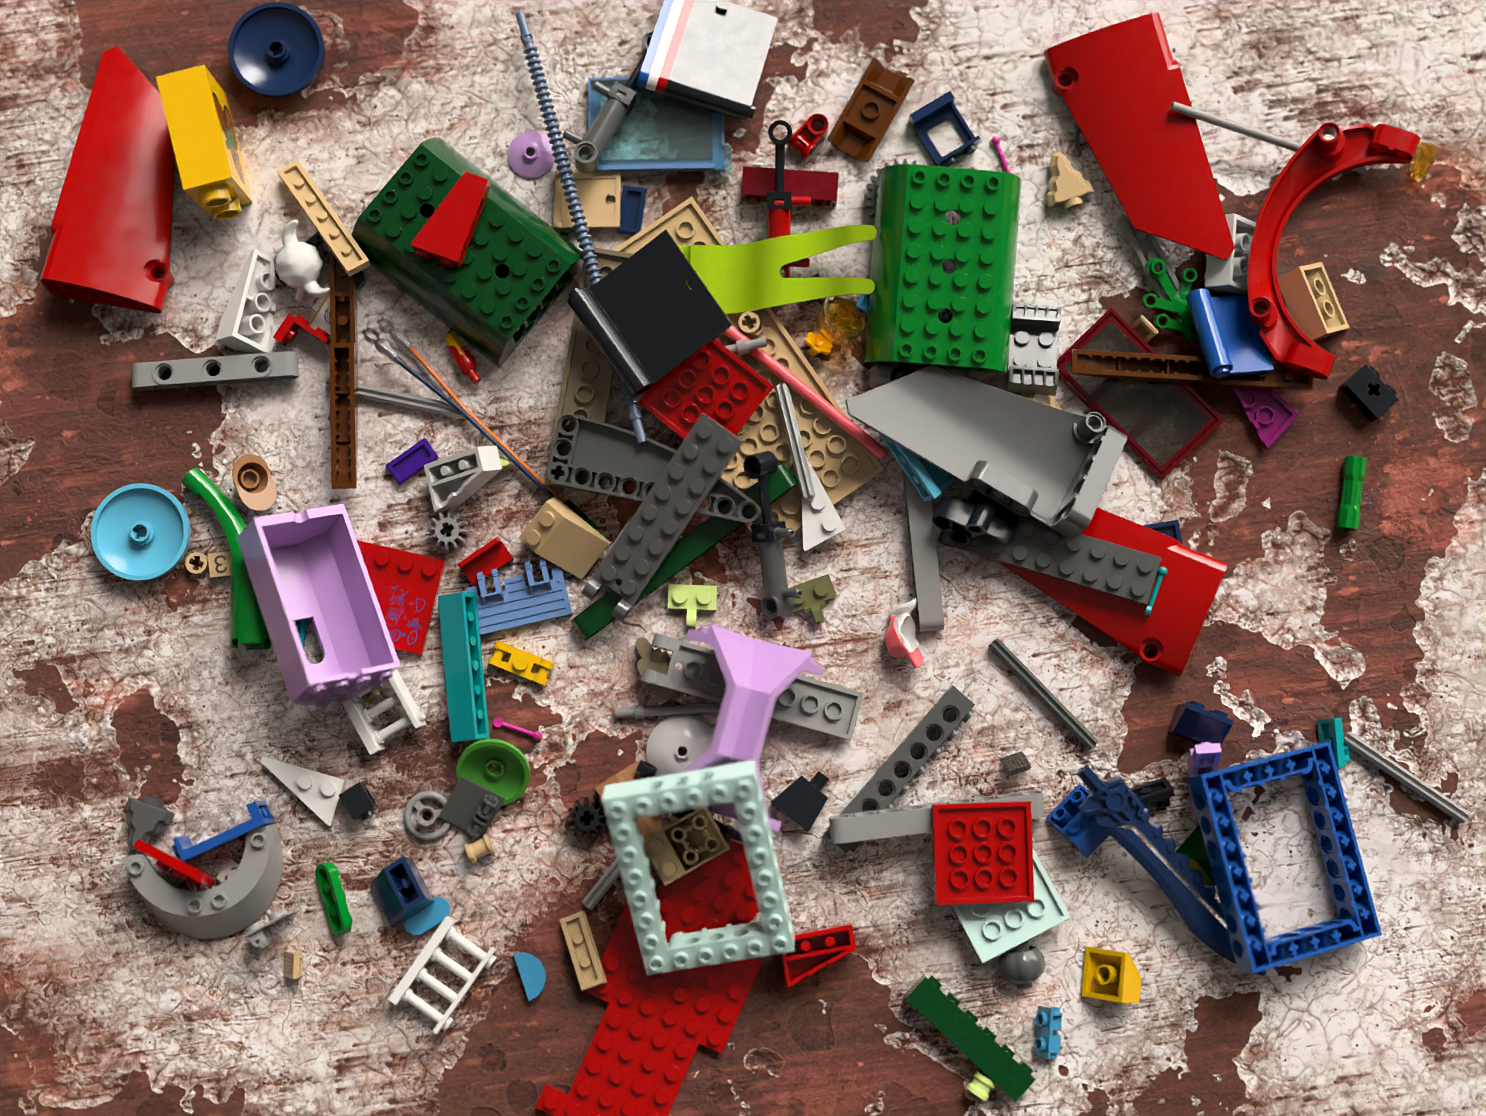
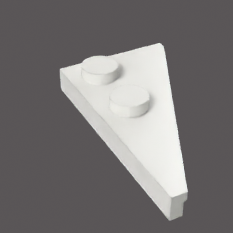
M807 457L815 497L809 500L801 498L804 552L846 530Z
M262 756L261 763L327 825H333L340 802L339 794L343 792L346 780Z

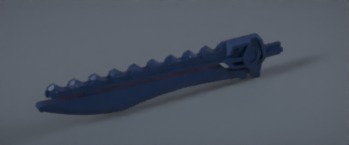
M1087 764L1081 767L1076 774L1091 792L1083 800V804L1078 806V809L1086 815H1093V821L1103 828L1150 874L1173 904L1189 931L1214 952L1236 964L1228 930L1132 829L1119 828L1104 813L1110 816L1117 824L1133 826L1225 923L1220 900L1215 898V893H1217L1215 886L1203 884L1202 878L1204 877L1202 871L1188 867L1190 863L1189 856L1175 852L1177 847L1175 840L1162 837V832L1164 831L1162 824L1148 821L1150 816L1149 810L1145 808V805L1120 777H1114L1106 781L1100 780ZM1266 970L1256 972V974L1264 976Z

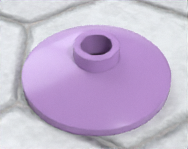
M534 131L518 135L511 142L508 149V161L514 172L529 179L539 178L547 174L555 161V157H553L555 151L551 150L553 144L549 143L550 139ZM529 149L535 150L533 156L526 154Z

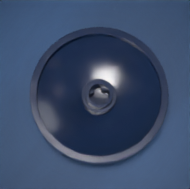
M270 2L252 8L237 21L229 38L228 56L234 73L248 89L265 97L284 98L302 92L318 77L325 60V42L317 23L306 11L289 3Z

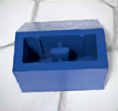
M1079 784L1046 819L1072 846L1088 858L1109 834L1093 821V815H1086L1078 809V806L1083 804V800L1090 793ZM1104 813V815L1109 817L1117 826L1120 825L1117 824L1110 816Z

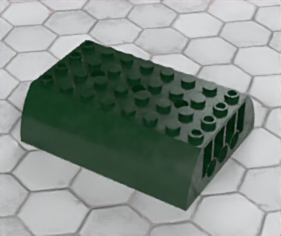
M439 137L430 138L420 143L361 213L351 235L368 258L371 266L498 368L504 364L573 281V276L583 269L584 263L582 260L584 255H581V250ZM467 171L489 179L491 188L472 235V243L466 251L461 267L453 265V268H449L440 264L439 259L430 257L427 260L417 256L411 244L430 219V217L425 218L421 216V210L425 206H431L435 212L461 176ZM505 266L510 270L509 275L503 279L497 277V269Z

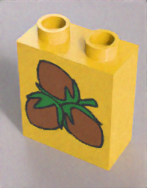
M205 65L157 76L156 80L184 191L206 214L212 213L213 218L216 220L230 219L242 213L240 205L252 203L253 201L225 92Z

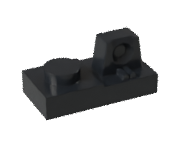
M1166 777L1130 788L1145 806L1153 803L1156 810L1170 806V797L1175 796L1174 789Z

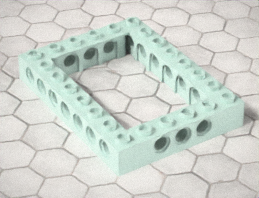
M755 760L605 786L602 801L647 975L794 951V930ZM734 801L761 920H751V923L734 926L726 924V927L709 930L702 928V931L685 934L678 932L673 934L670 938V943H667L665 935L666 924L661 919L660 900L656 899L654 891L655 880L654 878L651 879L649 871L650 860L645 855L643 847L644 836L640 835L638 818Z

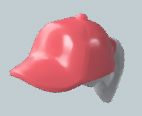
M914 598L908 603L894 607L889 612L890 625L885 632V647L892 657H906L915 668H918L923 663V656L918 650L919 642L915 636L916 627L910 615L917 606V598Z

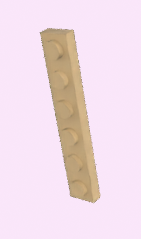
M299 160L277 170L279 178L347 275L350 277L369 267L370 262Z

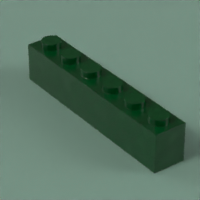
M923 974L904 995L905 999L1016 1102L1036 1080L1031 1075L1034 1071L1024 1061L1019 1064L1012 1057L1015 1053L1005 1043L1002 1047L994 1041L997 1036L988 1027L981 1029L976 1024L979 1019L969 1010L964 1013L958 1007L961 1002L950 992L946 996L940 990L942 984L932 975L927 978Z

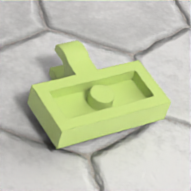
M668 585V609L687 610L686 627H696L697 610L716 611L717 586Z

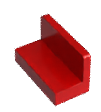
M496 537L457 565L465 573L471 584L476 586L479 584L477 573L482 572L486 579L491 575L492 569L497 568L499 570L514 560L501 539Z

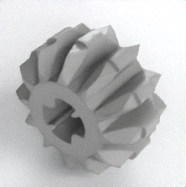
M448 510L447 518H445L444 514L439 512V521L435 518L431 519V522L436 526L428 527L427 529L429 532L435 533L429 537V540L431 542L438 540L435 545L437 549H440L444 544V551L449 552L450 545L452 544L455 550H459L457 542L460 541L462 544L467 542L461 536L470 534L468 530L462 529L468 525V522L466 520L460 522L462 518L460 513L456 514L453 518V512ZM446 526L451 528L454 526L450 537L446 534L443 536V533L446 532Z

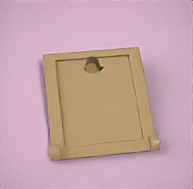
M560 170L555 171L553 228L557 230L574 229L573 225L575 222L571 221L573 216L569 214L571 209L567 208L569 203L565 201L568 198L564 196L566 190L562 189L564 183L560 182L562 177L558 175ZM621 171L572 172L571 175L574 176L573 182L576 183L574 188L578 189L576 195L580 196L578 202L582 203L580 208L584 210L582 215L586 216L584 221L588 223L585 227L620 228Z

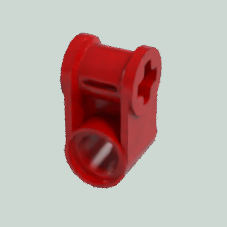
M813 114L792 134L791 139L787 142V146H792L801 154V159L806 160L828 134V119L822 114ZM819 122L824 125V129L817 132L811 126Z

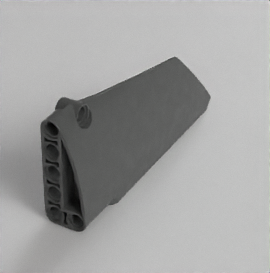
M933 365L845 400L849 416L1015 514L1031 516L1070 540L1076 538L1089 525L1128 437L1110 425H1106L1105 419L1100 413L1090 412L1084 417L1066 412Z

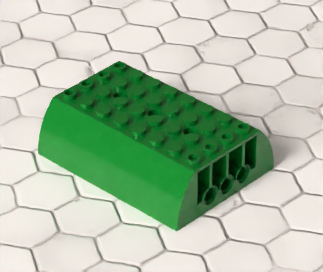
M915 164L893 165L878 170L874 227L877 230V235L872 241L870 280L874 282L875 289L868 295L863 363L905 362L910 367L925 368L933 365L949 370L1007 374L1022 179L1020 177L1001 171ZM950 211H954L959 215V222L955 225L949 224L946 220V214ZM950 260L955 264L954 273L947 274L943 271L942 264L944 261ZM946 309L950 311L952 318L949 323H943L939 320L938 314L940 310Z

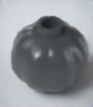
M877 362L870 369V387L875 389L911 374L909 366L905 362Z
M1026 941L1001 954L998 962L999 972L1006 981L1017 984L1018 989L1031 988L1032 982L1039 979L1044 972V955L1037 947L1030 946L1029 942Z

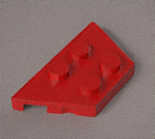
M137 839L133 848L157 860L156 866L167 872L170 870V874L199 889L201 885L211 889L216 881L204 872L140 839Z

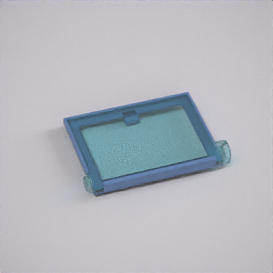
M629 77L588 78V130L607 101V97L592 89L593 84L598 81L611 88L615 81L625 85ZM635 85L633 90L637 92L636 104L628 116L625 115L600 156L597 168L592 172L732 170V146H725L724 115L636 88ZM583 155L584 160L591 158L590 155Z

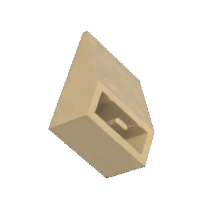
M707 806L695 810L644 839L643 844L665 885L730 849Z

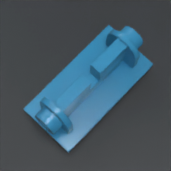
M1038 1006V1013L1036 1015L1037 1033L1034 1041L1035 1056L1050 1059L1057 1058V1054L1060 1053L1061 1035H1053V1030H1061L1062 1013H1060L1059 1007L1048 1008Z

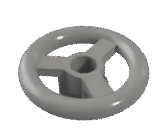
M424 791L418 793L409 800L405 807V825L409 832L419 839H437L443 836L451 826V823L445 820L440 829L428 833L429 826L436 821L443 808L435 810L431 806H424L420 800L434 799L444 807L447 799L437 792ZM413 807L418 810L416 818L421 824L420 831L414 826L411 819ZM426 811L432 814V818L429 821L424 818Z

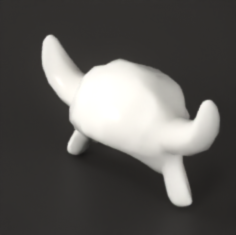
M292 220L282 231L283 246H275L273 248V252L278 254L276 256L275 270L280 280L289 287L297 289L295 299L298 302L303 300L306 292L314 298H322L330 292V288H321L316 281L323 268L322 259L316 247L305 242H298L296 237L298 220Z

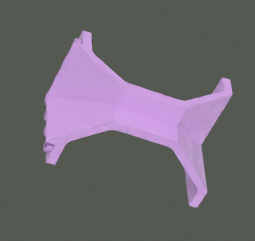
M714 624L710 625V629L700 627L699 631L689 629L686 639L710 644L713 647L725 677L727 688L709 750L684 772L755 760L767 811L759 758L775 700L802 671L821 676L824 667L814 664L815 659L811 658L813 652L752 639ZM734 801L707 806L709 812L738 820ZM768 816L770 829L780 831L782 822L771 819Z

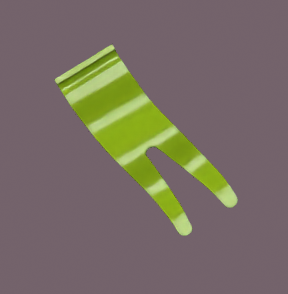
M872 225L840 226L737 245L679 246L725 314L752 312L786 304L843 295H869L875 289V284L872 280L863 278H783L781 276L782 267L789 263L850 244L874 240L877 230Z

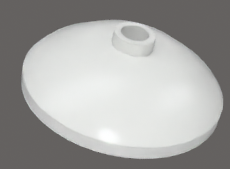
M675 715L660 722L651 732L646 747L648 763L658 768L655 776L682 773L709 750L714 731L706 722L691 715ZM684 746L687 748L685 756L678 754L679 747Z

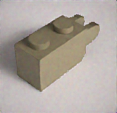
M638 638L635 646L642 659L638 660L637 669L642 677L645 669L666 674L671 658L666 650L661 652L658 648L654 650L647 638ZM647 684L660 705L681 693Z

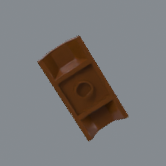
M873 57L827 140L840 152L857 161L869 163L915 80L910 77H901L890 71L878 59Z

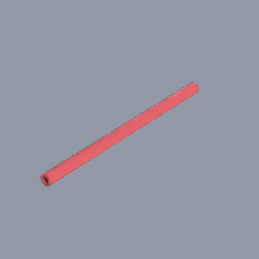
M734 326L723 332L735 343L743 339L750 341L747 336ZM758 348L749 351L748 354L880 460L887 454L888 450L763 349Z

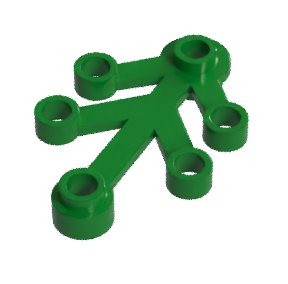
M1160 258L1148 260L1145 264L1146 274L1151 278H1157L1170 301L1157 298L1155 294L1149 293L1142 297V305L1145 308L1154 307L1175 312L1182 320H1171L1166 314H1159L1155 316L1153 321L1155 327L1158 329L1169 328L1181 331L1182 336L1188 341L1199 340L1197 333H1192L1190 330L1194 324L1186 308V295L1190 293L1191 284L1197 278L1196 270L1194 268H1186L1181 272L1182 282L1178 295L1165 273V262ZM1155 263L1160 265L1159 272L1154 270ZM1187 271L1192 273L1190 280L1186 278ZM1148 296L1153 299L1151 305H1148L1146 302ZM1160 317H1163L1165 319V324L1163 326L1159 324Z

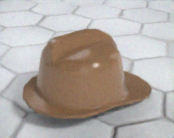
M247 454L238 458L234 463L232 476L233 484L243 504L255 511H265L272 507L276 501L277 491L266 461L254 454Z

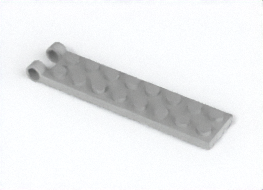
M655 633L651 646L672 651L666 674L645 669L641 681L722 704L727 684L714 650ZM676 663H681L682 668L676 669ZM798 675L776 698L770 718L850 741L864 693Z

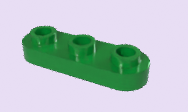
M332 862L318 864L315 869V876L330 929L337 936L349 933L353 920L347 907L346 895L339 878V870Z

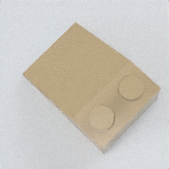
M556 496L543 504L518 538L536 554L581 580L611 543Z

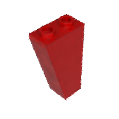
M465 171L412 241L411 246L416 251L417 256L427 260L430 257L439 259L440 264L449 268H453V265L461 267L491 188L489 179Z

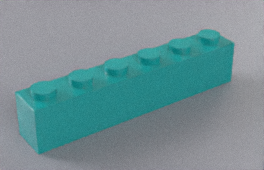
M476 592L438 596V612L440 615V635L442 637V658L445 669L451 742L488 739L490 736Z

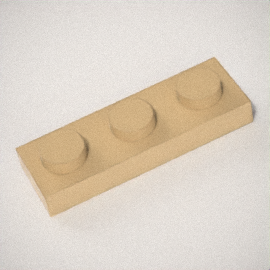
M580 911L560 919L581 990L585 991L607 983L585 911Z

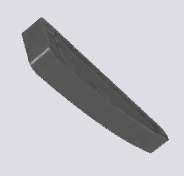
M565 414L557 422L547 476L551 482L561 486L643 502L676 451L647 437H644L647 441L646 443L637 444L635 432L594 419ZM574 420V430L567 432L565 429L566 423ZM564 444H569V454L562 456L560 453L561 447ZM562 470L565 472L564 476H556V471ZM587 472L589 480L586 484L581 485L578 481L579 475ZM606 477H610L612 479V486L604 490L602 481ZM721 477L706 497L708 500L707 506L704 509H698L696 512L697 514L746 524H755L762 516V511L758 504ZM629 482H634L636 490L633 494L628 495L625 487ZM725 501H729L732 505L731 511L727 514H722L720 505ZM748 506H753L756 510L755 516L751 519L744 517V510Z

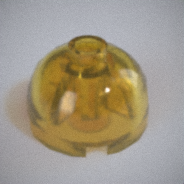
M834 297L833 300L827 298L816 316V323L824 339L837 345H845L854 341L866 326L864 315L860 317L857 312L859 308L848 299Z

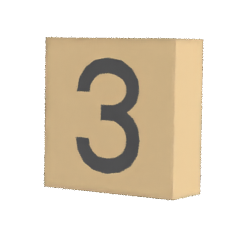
M230 551L209 553L210 578L231 576Z

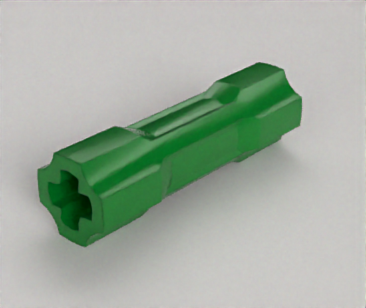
M1344 457L1343 485L1340 508L1337 515V529L1359 530L1361 493L1367 458Z

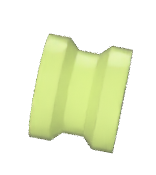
M975 1071L973 1081L968 1083L966 1088L979 1098L987 1101L989 1098L988 1093L991 1089H995L997 1084L982 1073Z

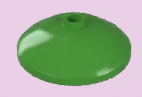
M485 739L471 744L462 752L457 763L456 775L458 781L463 776L504 797L505 800L502 805H507L519 799L526 791L530 781V766L524 754L512 744L497 739ZM492 763H498L500 766H495Z

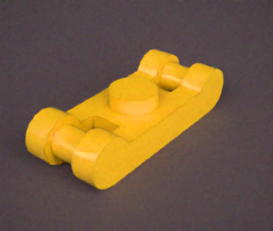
M496 640L494 645L496 649L493 656L489 657L487 663L544 686L547 685L549 680L547 679L550 670H553L555 663ZM504 652L511 654L508 663L502 661ZM534 664L541 666L538 675L532 673Z

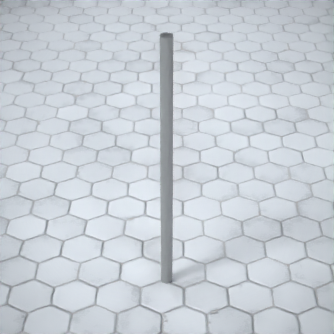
M1174 101L1171 102L1169 107L1170 111L1294 152L1303 145L1302 143ZM1367 166L1356 168L1352 171L1364 174Z

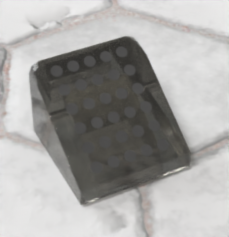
M1023 752L1000 759L1004 773L1007 776H1012L1031 768Z

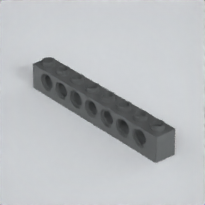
M950 686L839 815L863 812L862 805L866 801H872L875 804V810L892 808L895 805L892 803V800L897 795L902 797L910 788L908 782L913 776L918 778L927 768L924 763L929 758L934 760L942 751L940 745L944 740L950 741L959 731L956 729L957 725L961 721L966 723L974 714L972 708L975 704L956 687ZM947 708L952 709L955 713V719L951 723L946 722L942 716L943 711ZM930 727H935L939 731V737L935 741L929 740L926 735ZM915 745H919L923 749V756L918 760L914 759L910 754L911 748ZM900 763L907 767V774L903 778L897 777L894 773L896 765ZM883 782H887L891 786V793L885 797L881 796L878 792V787ZM829 826L823 834L831 840ZM862 841L836 845L845 853L849 850L854 852Z

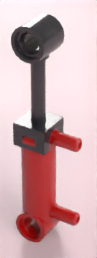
M783 120L773 122L768 130L769 138L773 145H775V191H767V239L791 235V206L811 205L810 197L791 196V191H784L785 145H787V142L792 137V128L789 123ZM777 125L786 127L788 133L784 139L779 140L774 137L773 130ZM806 258L784 265L782 267L785 271L784 278H790V267H809L810 259Z

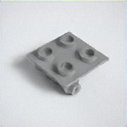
M287 909L270 915L268 923L261 921L246 928L247 934L241 936V939L248 937L255 949L270 946L274 942V936L269 926L294 914L296 911L288 912Z

